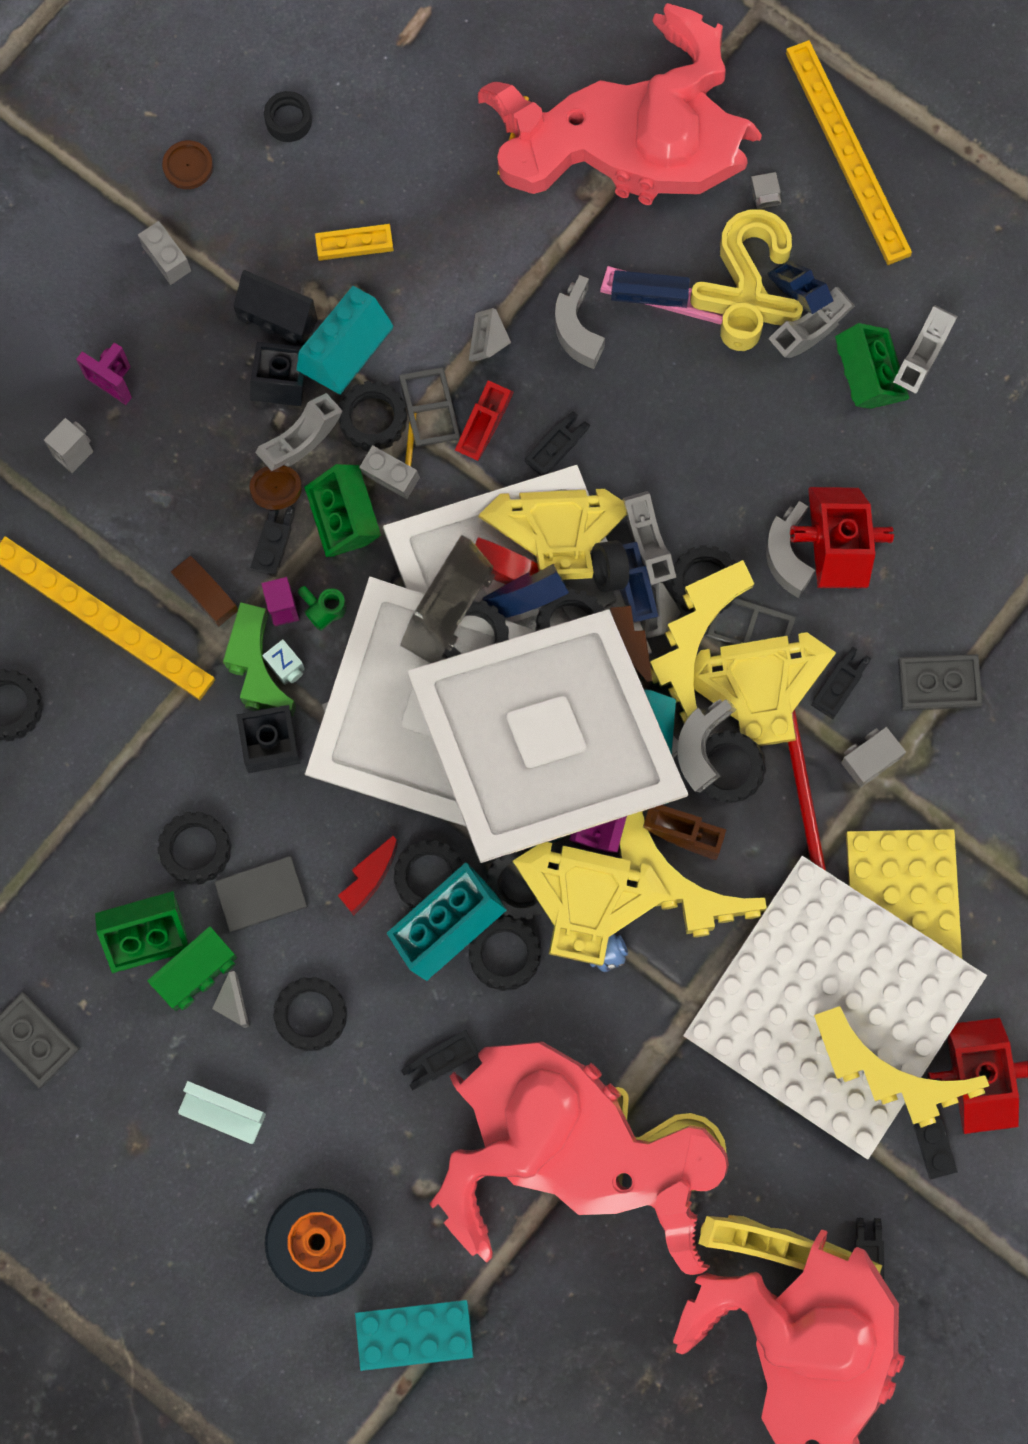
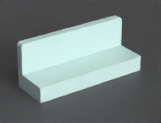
M187 1081L183 1090L186 1095L178 1111L180 1115L247 1143L253 1144L266 1116L264 1112Z

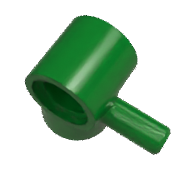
M306 586L298 589L297 593L310 606L304 613L319 631H322L330 623L341 619L345 615L347 609L346 602L339 590L333 588L326 589L317 600ZM331 600L339 602L338 607L335 609L326 608V604Z

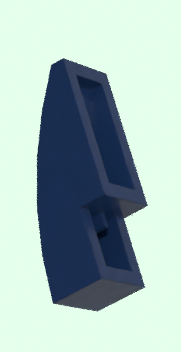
M788 260L786 263L768 272L769 278L790 299L799 301L803 309L811 314L834 301L827 284L815 279L811 269Z
M638 543L624 544L623 547L629 562V580L625 589H621L620 593L625 606H631L633 623L659 617L646 566H643Z
M552 564L532 576L529 573L522 575L482 597V600L488 602L487 605L491 607L495 606L500 615L503 614L505 618H509L539 608L569 592L556 567Z

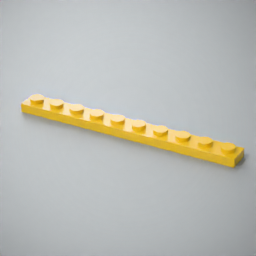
M810 40L787 48L786 55L887 265L910 257L912 251Z
M6 536L0 542V566L199 701L203 698L215 681L213 676Z

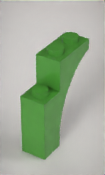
M240 602L223 660L230 673L241 676L247 673L240 699L243 704H246L245 708L253 711L261 710V708L269 709L289 705L291 716H294L296 709L294 700L285 695L272 681L262 656L263 636L268 619L266 608Z

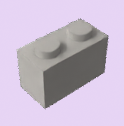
M159 221L138 234L143 249L170 285L191 272L187 258Z
M65 418L44 439V442L53 457L73 473L93 453V450L89 444L91 440L85 434L86 430L76 421L72 424Z
M373 445L359 467L364 476L405 499H408L420 479L416 469Z
M887 727L881 731L876 728L865 737L867 740L860 746L854 744L844 752L845 757L841 764L860 788L903 758L906 753Z

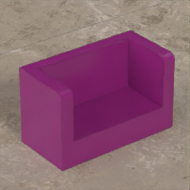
M287 577L261 583L268 612L271 614L274 626L300 621Z

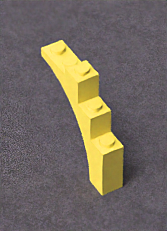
M743 560L685 587L686 594L682 595L688 609L693 608L695 612L667 625L669 631L665 632V635L671 647L676 645L677 649L650 661L652 682L654 684L658 682L660 687L671 684L672 688H669L668 691L671 697L675 698L676 703L679 702L683 709V712L679 713L683 723L697 709L693 686L694 663L699 644L707 628L726 605L754 586V582Z
M643 812L627 816L619 844L620 858L631 861V870L639 871L641 863L652 867L670 897L656 906H661L662 909H673L678 907L677 903H682L686 934H693V937L708 936L709 931L714 930L715 919H718V923L732 922L734 917L744 915L745 919H755L761 917V913L766 911L765 898L743 899L723 896L703 889L683 877L666 861L655 846L649 831L643 828L645 822Z
M840 1006L814 1015L836 1078L843 1077L844 1082L859 1078V1071L864 1070L875 1102L881 1100L882 1105L898 1100L896 1094L902 1093L913 1124L919 1123L920 1128L936 1123L935 1117L940 1115L936 1104L941 1103L943 1108L959 1103L957 1098L959 1096L968 1094L971 1099L985 1094L984 1088L989 1086L985 1075L967 1080L937 1081L919 1078L902 1072L879 1059L861 1042L850 1027Z
M729 1215L728 1218L706 1216L705 1222L701 1227V1236L698 1244L708 1248L724 1249L757 1256L801 1270L805 1268L814 1241L789 1230L770 1228L747 1217ZM825 1242L823 1248L824 1252L846 1261L849 1260L852 1252L829 1242ZM873 1262L878 1272L880 1273L882 1265Z

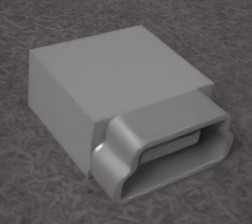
M776 172L751 176L750 183L757 209L781 205V192Z

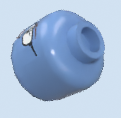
M615 934L611 935L608 938L604 964L602 966L590 965L592 967L597 966L602 972H607L623 965L626 959L625 956L628 955V950L622 937Z

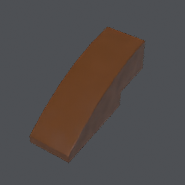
M189 556L171 571L176 580L218 627L238 612L236 604L192 556Z
M631 606L611 607L609 610L643 688H648L652 682V674L645 630H634Z
M663 805L648 809L643 828L666 841L713 860H717L726 829L701 822V817Z

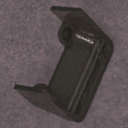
M461 535L414 611L400 644L401 647L429 663L440 661L446 649L452 650L459 638L454 635L479 591L484 587L489 588L496 576L492 572L494 566L469 538Z

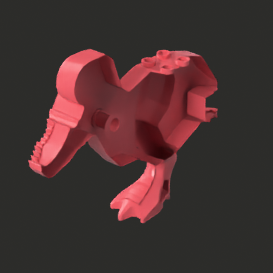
M667 3L664 7L665 15L656 13L652 21L670 43L681 48L692 57L693 64L672 69L665 74L655 75L648 81L631 85L600 80L569 95L549 112H542V108L535 102L525 100L513 85L492 82L482 87L478 92L479 104L486 102L493 107L501 116L506 132L515 134V138L505 142L498 152V169L502 181L512 188L536 194L546 191L571 165L584 161L613 180L617 196L628 198L630 193L639 196L638 200L642 204L651 205L658 193L701 194L745 170L748 161L745 154L738 149L740 142L744 139L753 142L756 140L760 141L762 134L751 121L726 113L706 96L710 89L725 81L726 69L721 58L723 26L717 23L716 28L703 22V15L693 10Z
M542 1041L484 1047L478 1053L482 1064L467 1079L463 1080L455 1072L450 1075L456 1090L474 1109L485 1147L470 1151L459 1149L451 1153L449 1169L444 1182L429 1204L432 1208L440 1205L449 1217L444 1224L472 1256L478 1254L485 1262H488L493 1255L487 1234L489 1231L487 1225L483 1222L482 1216H480V1208L477 1206L475 1191L478 1180L485 1176L507 1177L516 1186L555 1194L578 1215L617 1214L646 1205L655 1208L660 1224L665 1230L668 1250L681 1271L685 1274L695 1275L704 1273L710 1267L704 1264V1261H701V1256L698 1255V1250L696 1249L695 1231L697 1229L695 1226L697 1225L698 1215L694 1214L690 1209L692 1204L690 1196L692 1190L708 1191L717 1187L727 1174L729 1162L724 1148L705 1128L689 1125L651 1142L637 1140L617 1101L621 1096L620 1092L611 1083L605 1086L599 1080L602 1076L600 1070L592 1063L585 1066ZM626 1173L632 1178L631 1187H623L619 1183V1174Z
M821 1230L816 1237L804 1271L779 1297L767 1289L762 1276L757 1272L732 1277L717 1276L709 1273L697 1276L695 1283L701 1285L696 1300H687L673 1343L677 1344L676 1352L681 1355L686 1354L702 1341L714 1324L718 1323L720 1318L729 1311L740 1308L748 1314L757 1337L756 1346L768 1387L761 1419L775 1444H809L810 1440H816L819 1444H860L858 1439L860 1432L881 1404H885L887 1399L890 1400L892 1398L896 1383L891 1382V1379L895 1376L896 1372L899 1373L905 1361V1356L900 1355L898 1352L899 1303L864 1249L856 1247L848 1261L824 1252L823 1248L828 1233L825 1230Z

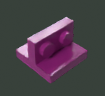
M114 342L110 348H106L102 352L99 362L82 351L76 360L84 377L127 405L132 396L123 377L131 366L123 348Z
M627 816L573 833L569 841L580 844V848L586 851L617 852Z

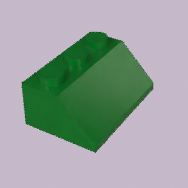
M858 323L835 336L838 345L837 351L841 356L844 366V375L848 380L851 398L856 407L872 409L909 399L907 389L893 382L900 369L889 329Z
M336 464L304 487L326 557L336 556L365 547L381 536L359 465Z
M174 891L95 913L96 932L112 973L176 956L189 945Z
M208 927L147 981L173 1010L178 1011L181 1009L183 1011L194 1002L192 997L199 991L205 992L214 985L215 981L213 979L221 972L223 975L229 972L236 965L234 961L238 957L211 927Z

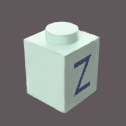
M283 639L262 655L265 663L284 685L288 682L294 683L303 675L302 671L305 670L303 663Z

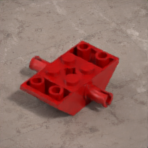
M809 487L812 526L792 525L790 535H794V537H790L791 542H813L817 588H868L876 554L875 543H892L894 534H889V532L894 531L893 527H873L871 504L859 488Z
M1000 1018L956 1023L947 1037L952 1063L951 1070L934 1073L928 1072L927 1079L939 1081L967 1080L980 1077L979 1072L983 1068L984 1072L989 1073L987 1078L989 1086L984 1088L985 1094L971 1099L968 1094L957 1097L963 1134L1019 1127V1093L1016 1079L1028 1078V1061L1013 1062L1010 1041Z

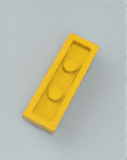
M390 224L315 233L319 261L394 251Z

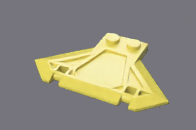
M596 489V495L587 496L586 490L519 493L520 499H510L509 493L499 494L478 517L535 555L538 571L554 564L562 580L593 578L594 571L590 555L595 543H600L627 514L624 501L606 489Z
M807 632L798 634L799 642L794 643L788 642V636L723 646L720 647L721 655L712 657L710 649L700 650L694 663V690L712 703L720 699L722 702L725 699L729 700L737 709L730 716L739 721L740 733L750 737L759 746L796 741L792 712L835 656L836 652ZM801 652V658L791 659V654ZM723 665V671L713 672V667Z
M549 842L538 844L513 860L516 868L554 925L549 954L602 966L604 964L608 938L670 897L652 867L642 863L639 871L630 869L631 861L567 846H562L561 854L552 852V843ZM548 863L558 864L557 870L548 868ZM627 880L637 882L636 888L627 886Z

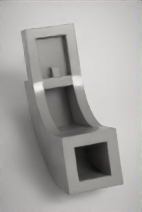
M579 275L576 283L571 282L566 295L559 293L555 307V328L559 342L564 350L577 362L594 369L604 350L605 338L585 329L577 318L576 314L588 291L589 279Z
M835 287L830 292L834 300L833 302L814 314L808 312L798 320L786 321L768 338L785 358L797 356L817 344L839 325L838 322L855 307L839 287Z
M936 305L933 306L916 342L904 359L893 381L894 383L914 393L918 392L958 316Z
M325 393L309 401L300 418L287 431L258 446L255 453L271 471L283 465L290 467L322 442L333 429L343 411Z
M645 491L623 498L631 538L633 542L638 543L643 566H646L650 584L653 585L676 578L671 553L664 545L657 525L650 493Z
M801 501L797 503L795 508L790 506L782 519L778 516L775 517L766 543V558L772 575L785 590L797 598L803 593L815 572L813 568L795 556L790 545V528L792 525H799L808 508Z
M721 699L714 702L708 708L710 712L707 714L703 709L697 708L688 717L681 730L677 749L678 761L685 779L695 792L701 793L721 777L707 757L706 741L710 732L737 710L727 699L723 702Z

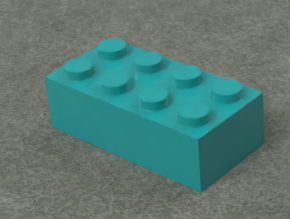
M468 1300L355 1313L360 1371L474 1357Z

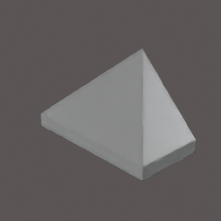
M494 308L475 313L469 361L471 362L489 358L511 343L499 314Z
M663 583L651 585L659 617L642 621V629L645 630L646 639L665 634L668 631L667 625L675 621L681 614V611Z
M235 971L229 972L212 1009L243 1028H247L250 1026L238 975Z

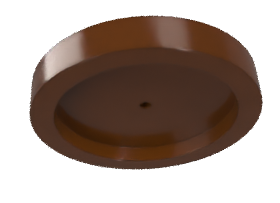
M185 140L175 143L166 151L162 167L165 177L172 185L188 190L198 188L207 182L213 171V161L210 152L204 145L196 141Z
M284 465L273 471L268 466L260 469L251 478L249 486L253 501L260 507L270 510H279L291 506L298 500L302 492L301 479L298 473Z

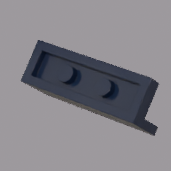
M615 270L611 301L687 308L690 279L688 277Z

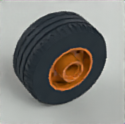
M314 1188L297 1192L278 1206L267 1224L264 1246L268 1264L281 1283L299 1294L324 1297L342 1292L359 1279L370 1261L373 1239L369 1221L362 1209L352 1199L335 1190ZM318 1235H322L325 1239L324 1247L320 1250H316L313 1246V1240Z

